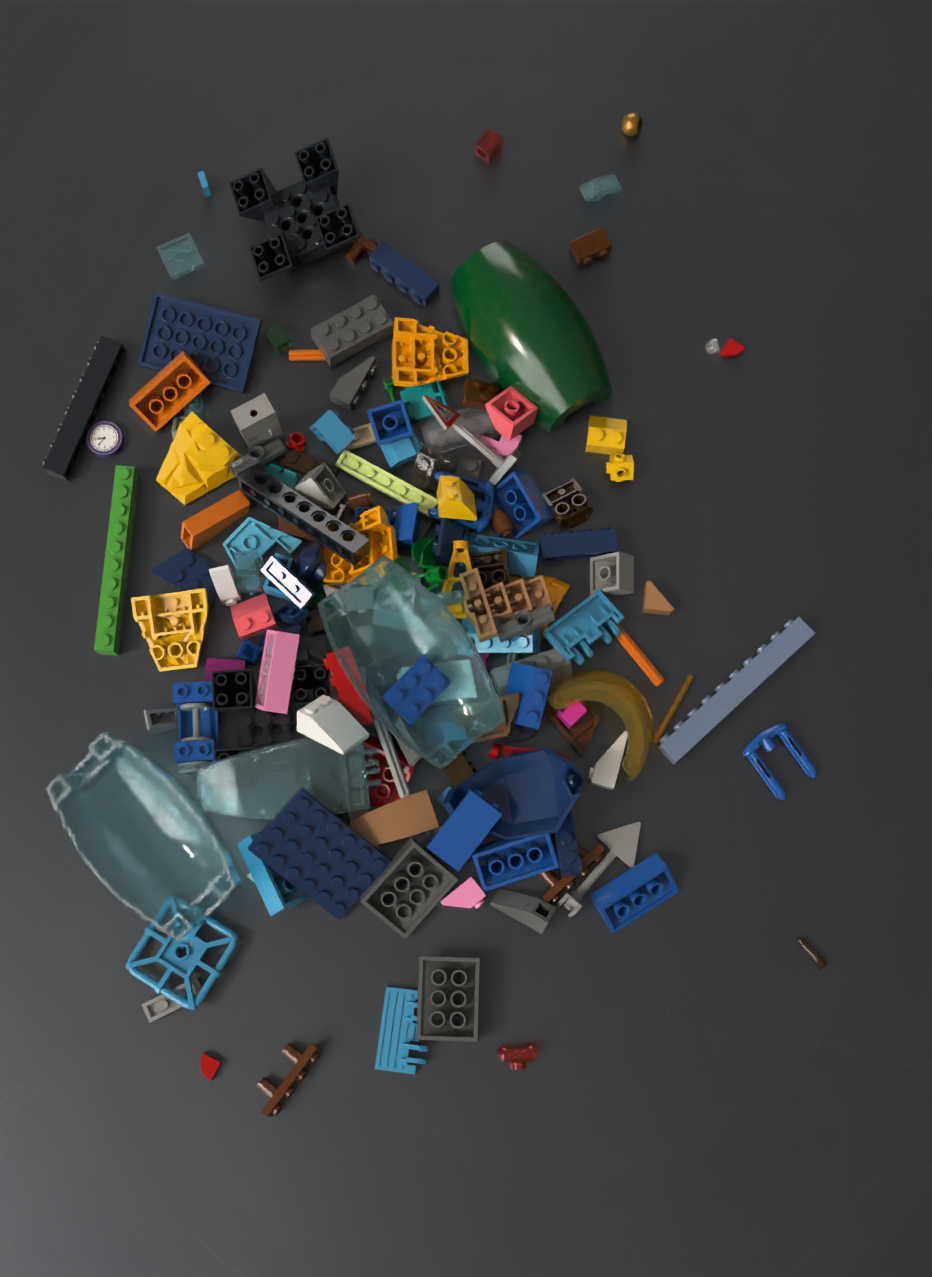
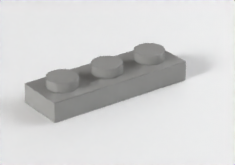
M198 977L191 980L194 998L202 989ZM185 983L171 989L188 1000ZM163 994L141 1004L149 1023L182 1008V1006Z

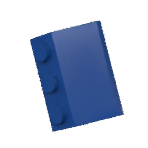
M528 469L513 471L494 488V500L498 507L507 512L516 528L514 531L516 539L537 530L554 518L552 511Z
M512 662L504 696L515 693L522 694L514 724L539 729L553 671Z

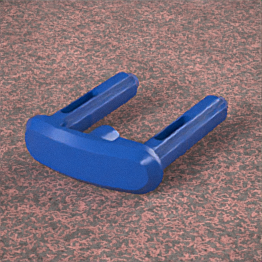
M444 471L436 472L434 478L439 481L440 475L459 477L471 491L482 493L483 501L475 499L476 511L481 512L480 518H477L476 521L443 519L476 529L477 533L483 532L490 522L494 509V487L490 481L484 483ZM437 507L428 510V514L432 518L441 520Z
M786 723L775 725L759 733L743 750V757H747L774 796L780 800L786 799V791L757 752V748L760 745L764 747L766 752L775 748L777 745L772 740L773 736L779 735L806 775L811 778H816L818 775L817 768L788 729L789 724ZM757 761L760 763V765L762 766V768L765 770V772L767 773L768 777L766 776V774L764 773V771L761 769V767L759 766V764L757 763Z

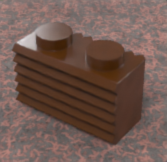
M603 227L581 236L569 244V250L579 267L590 265L594 259L605 258L612 249V242H610Z

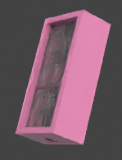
M267 629L254 707L263 711L287 714L300 635Z

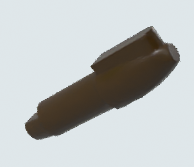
M798 937V941L801 943L800 946L811 956V960L820 969L826 967L827 964L819 952L805 939Z

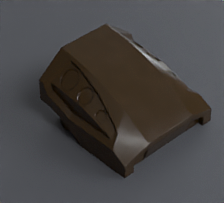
M574 477L567 483L547 493H542L560 528H571L585 521L593 512V506Z
M507 548L484 553H469L472 569H478L484 589L501 582L504 585L511 583Z

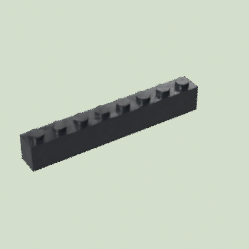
M101 336L100 340L96 342L94 354L87 362L85 374L81 375L80 385L73 393L72 403L65 411L64 421L58 426V434L55 440L51 442L48 456L43 460L42 469L47 474L65 481L69 480L86 442L87 432L94 424L126 352L121 342Z

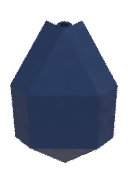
M548 748L495 759L450 789L444 799L443 806L450 816L468 793L467 790L470 788L474 791L476 788L485 795L484 800L488 803L492 800L501 807L499 811L502 813V816L489 831V834L509 841L558 832L578 799L584 779L575 764Z

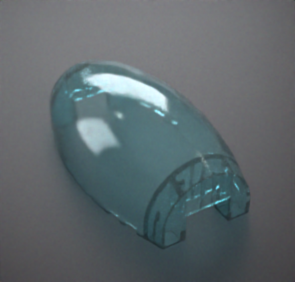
M385 555L336 592L334 591L317 604L323 627L333 652L346 677L362 701L399 741L439 770L456 759L457 754L483 734L491 732L506 720L499 696L494 689L493 681L489 677L476 647L462 626L431 591L429 592L419 580L413 578L404 568L394 563ZM424 654L452 683L409 725L382 696Z
M109 732L101 733L88 746L91 752L70 772L59 774L46 787V791L54 811L58 812L63 821L61 823L63 828L67 829L72 838L70 841L96 877L123 904L139 913L142 919L150 921L157 926L158 930L176 940H180L216 912L241 887L242 881L220 833L192 794L153 758Z

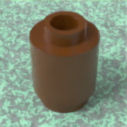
M365 491L347 496L348 500L345 501L348 512L352 511L353 514L355 506H374L370 492L365 493Z
M503 509L494 512L491 517V523L498 536L504 539L511 537L516 528L508 513Z

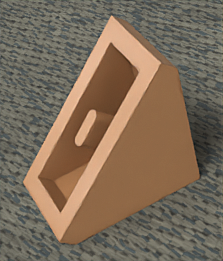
M650 580L647 581L644 586L642 613L670 615L674 608Z

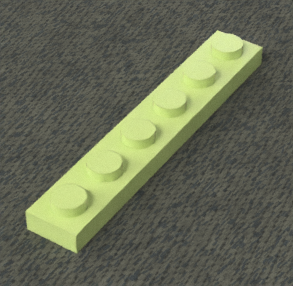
M344 449L335 463V466L403 504L418 503L421 514L429 518L431 516L428 514V510L438 507L436 498Z

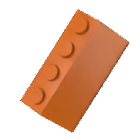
M182 351L129 399V406L157 432L211 382L197 364Z

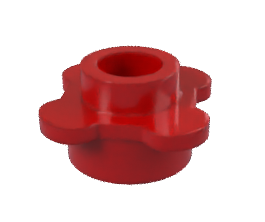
M298 432L290 433L288 435L289 441L286 443L287 448L303 451V444L306 442V438Z

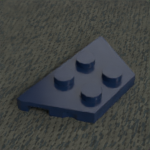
M185 548L151 569V573L181 591L206 588L208 605L210 608H214L216 589L209 569L216 568L215 565Z

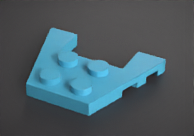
M248 517L222 544L249 594L253 596L264 583L250 569L276 542L290 555L303 542L298 538H294L287 533L278 531L269 525Z

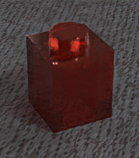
M488 129L475 144V154L489 164L502 150L503 139L498 133H493Z

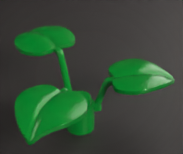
M424 537L413 543L411 552L412 558L418 563V566L427 571L422 574L410 575L408 562L403 558H397L390 564L389 579L393 587L399 591H407L411 588L410 578L425 577L427 582L433 584L423 592L424 597L419 598L418 613L425 622L440 626L439 603L436 595L431 590L436 586H440L439 582L448 579V570L445 566H433L435 554L432 553L435 538Z

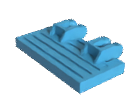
M597 590L545 629L542 635L567 663L574 659L576 663L582 665L584 657L575 647H578L586 657L591 658L593 656V652L589 648L591 644L599 638L608 644L612 641V637L603 626L612 635L618 637L621 631L615 623L619 624L625 617L600 590Z
M386 986L375 1069L415 1075L416 1065L407 1064L408 1062L427 1064V1059L408 1056L409 1049L421 1052L428 1051L429 1046L410 1044V1041H420L416 1040L417 1023H413V1021H417V1016L414 1015L415 1008L418 1007L416 1002L418 1000L417 990Z

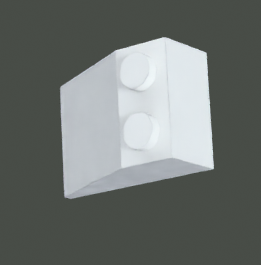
M322 695L297 711L298 732L342 755L369 737V733L338 701L329 696Z

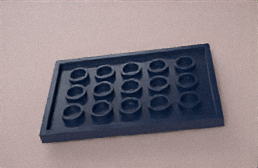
M155 292L137 365L161 371L184 351L209 379L210 384L244 393L262 320Z
M302 787L248 846L250 852L337 920H340L359 900L360 896L392 862L389 857Z

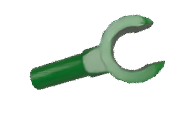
M392 377L390 384L385 383V379H383L384 388L388 390L391 401L395 402V386Z

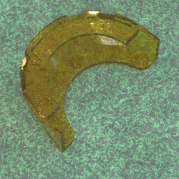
M601 670L579 672L557 684L547 695L545 704L549 703L555 709L562 710L573 703L592 700L606 704L621 717L628 734V748L622 764L623 769L628 774L625 780L635 779L649 754L654 733L651 711L639 690L623 677Z

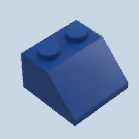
M403 399L367 410L377 446L414 435Z
M418 503L397 506V511L393 512L392 523H394L397 548L412 550L413 543L418 540L422 516Z

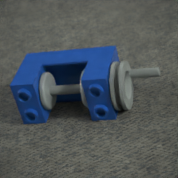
M212 681L173 683V703L178 707L179 742H174V762L178 764V768L182 769L178 771V775L197 776V799H205V776L215 774L214 750L222 749L221 712L213 711Z

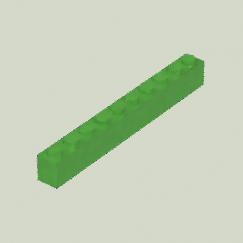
M116 465L94 645V650L100 655L119 656L139 483V472L133 466Z

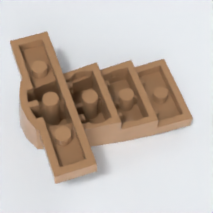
M477 568L459 574L465 593L463 603L466 617L469 623L475 627L480 643L498 637L496 625L513 619L520 611L530 612L547 604H550L552 611H555L543 575L525 582L523 578L506 585L501 582L484 589Z
M427 789L370 812L367 810L361 791L342 797L349 819L348 825L379 850V844L399 840L439 827Z

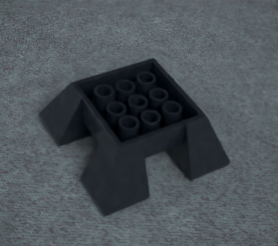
M328 138L294 152L303 180L278 192L262 168L229 182L238 214L245 218L265 222L271 238L249 247L260 281L291 271L350 245L361 237L350 204L347 203L342 206L339 204L337 198L339 169Z
M325 664L295 666L287 714L281 713L278 716H273L270 711H263L254 707L257 688L252 669L212 671L213 711L232 714L237 717V748L214 750L215 790L256 787L261 772L295 770V785L336 782L334 750L301 733H292L293 728L297 726L298 710L322 695L332 698L331 682L329 679L331 677V670H326ZM276 727H282L280 735H273ZM257 728H262V734L259 737H255L254 731ZM277 746H282V753L275 755L274 749Z

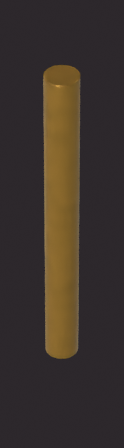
M687 675L652 739V742L655 744H659V740L663 737L695 679L692 675Z

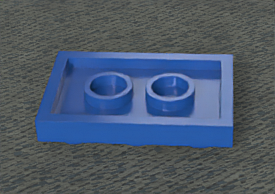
M423 654L382 698L411 725L452 681Z

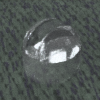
M716 338L706 343L705 348L709 354L720 352Z

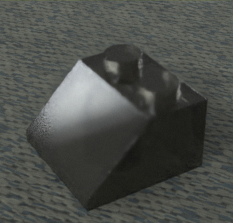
M425 444L418 452L408 484L425 492H437L439 481L434 478V474L440 471L455 474L460 459Z

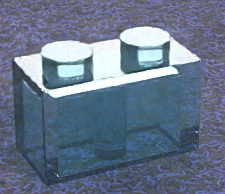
M258 551L235 553L236 581L239 594L262 592L265 577L261 575L260 570L264 566L263 556H260Z

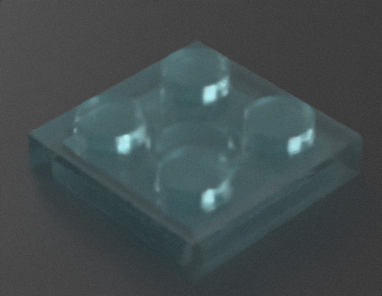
M190 233L156 247L171 280L205 266Z

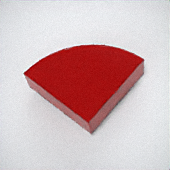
M730 338L719 355L723 357L738 356L745 350V347Z
M202 1053L200 1060L202 1073L209 1081H212L221 1061L206 1053Z

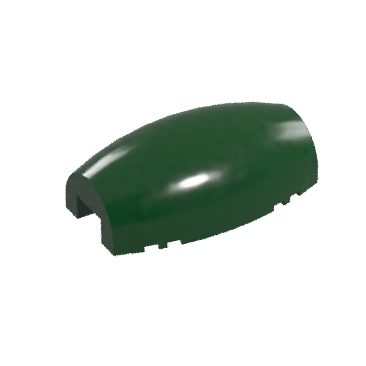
M503 240L481 248L458 267L451 278L450 286L455 309L457 310L465 336L483 369L496 385L503 391L512 386L538 407L534 423L548 433H551L565 424L566 416L591 401L597 405L611 396L612 387L607 367L589 324L565 289L542 265L511 242Z

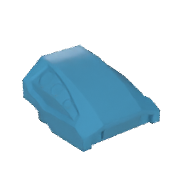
M412 425L413 436L380 445L391 470L402 466L410 460H417L421 455L422 457L425 456V451Z

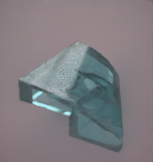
M463 591L421 595L423 610L463 604Z

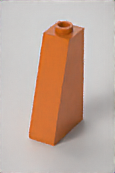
M238 490L184 520L181 528L182 541L191 552L195 551L246 515L250 509V499L246 494L243 495Z

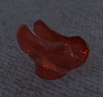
M531 1043L518 1048H510L503 1045L498 1049V1056L502 1062L510 1063V1069L520 1070L527 1068V1061H532L536 1058L537 1049Z

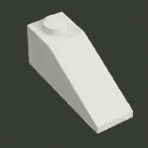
M228 565L209 569L215 589L223 605L232 606L237 604V601L242 600L238 580Z
M624 731L598 760L594 768L590 767L588 779H591V785L609 790L614 789L629 732Z

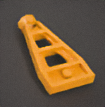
M457 540L453 541L454 550L448 567V579L444 582L440 596L439 618L467 619L463 599L451 597L453 584L461 582L460 577H454L455 564L464 563L466 571L472 570L468 553L469 541Z

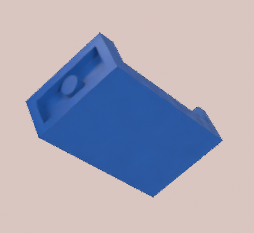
M470 788L467 790L468 793L439 831L426 843V847L458 872L502 816V813L499 811L501 807L492 800L489 803L484 800L485 795L476 788L474 791Z

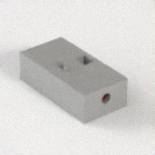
M265 393L230 411L249 449L253 446L262 447L278 438L280 440L285 438L276 412Z

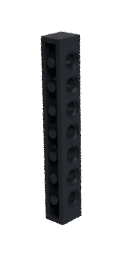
M253 465L238 477L240 491L353 566L369 553V539L365 535L358 533L350 525H346L338 520L336 516L329 514L322 507L309 501L307 497L300 495L293 488L272 477L264 469Z

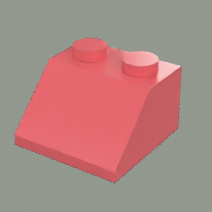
M512 386L485 404L495 430L509 441L534 423L538 411L537 406Z
M266 593L230 606L232 618L241 640H249L262 635L267 629L273 630L278 628Z

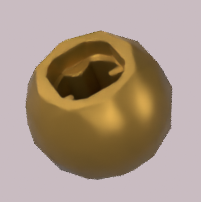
M636 113L625 115L621 122V129L624 134L630 137L640 134L643 125L642 118Z

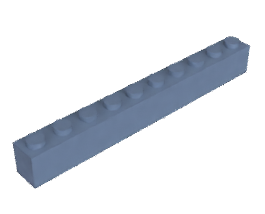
M800 617L795 621L791 618L784 625L786 629L782 633L777 631L770 638L772 642L768 646L764 643L756 651L758 655L754 659L750 656L743 663L745 667L741 671L736 669L729 676L731 680L727 684L722 682L715 688L717 693L714 696L708 695L702 700L703 706L697 710L695 707L687 714L689 717L687 721L683 722L681 720L673 727L674 733L670 736L667 733L659 740L661 745L658 749L673 765L815 634Z

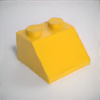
M590 415L585 452L608 455L623 454L627 420Z
M440 475L436 492L439 517L476 521L477 513L474 493L459 477Z

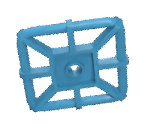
M171 896L162 905L149 927L144 929V935L129 956L127 964H125L126 970H129L133 976L155 989L157 994H163L180 1006L193 1011L203 1002L217 978L220 979L223 968L234 953L238 941H240L239 935H236L232 929L212 918L207 911L203 912L185 900ZM177 906L199 919L191 933L180 926ZM171 908L174 928L167 939H165L155 931ZM206 923L226 935L227 938L206 943L196 936ZM151 937L163 943L156 956L136 961ZM229 944L214 969L201 961L209 948ZM186 947L187 955L179 958L180 953L177 952L178 949ZM159 962L168 969L160 982L139 970L138 967ZM197 966H200L211 974L196 998H194L190 977ZM173 972L184 978L188 1000L166 987V983Z

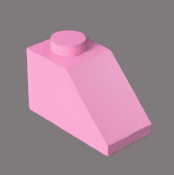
M470 877L440 901L443 906L469 909L474 906L477 909L485 902L483 898L486 895L474 879Z

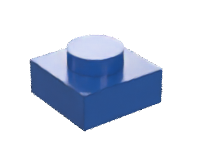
M243 639L236 658L254 665L259 655V652L254 650L256 644Z

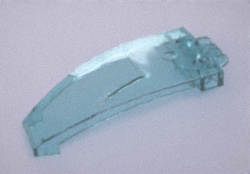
M307 737L262 747L219 761L214 760L197 769L201 807L203 810L221 814L273 819L302 787L334 814L369 809L368 787L381 784V780L372 779L367 781V775L377 774L380 770L379 768L366 769V767L378 765L379 761L375 759L365 761V755L378 753L377 748L364 749L363 742L342 755Z

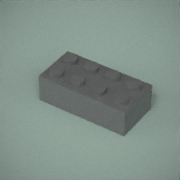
M374 294L311 328V338L329 366L332 367L391 335L394 323Z

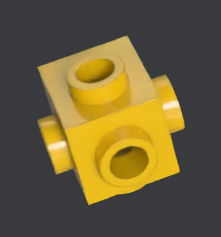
M622 453L610 455L609 462H606V474L610 475L611 481L623 482L624 480H633L634 461L632 455Z

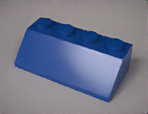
M549 833L509 841L501 838L478 846L472 853L483 892L559 868Z
M655 853L589 896L606 925L614 934L678 893L679 890L667 865Z

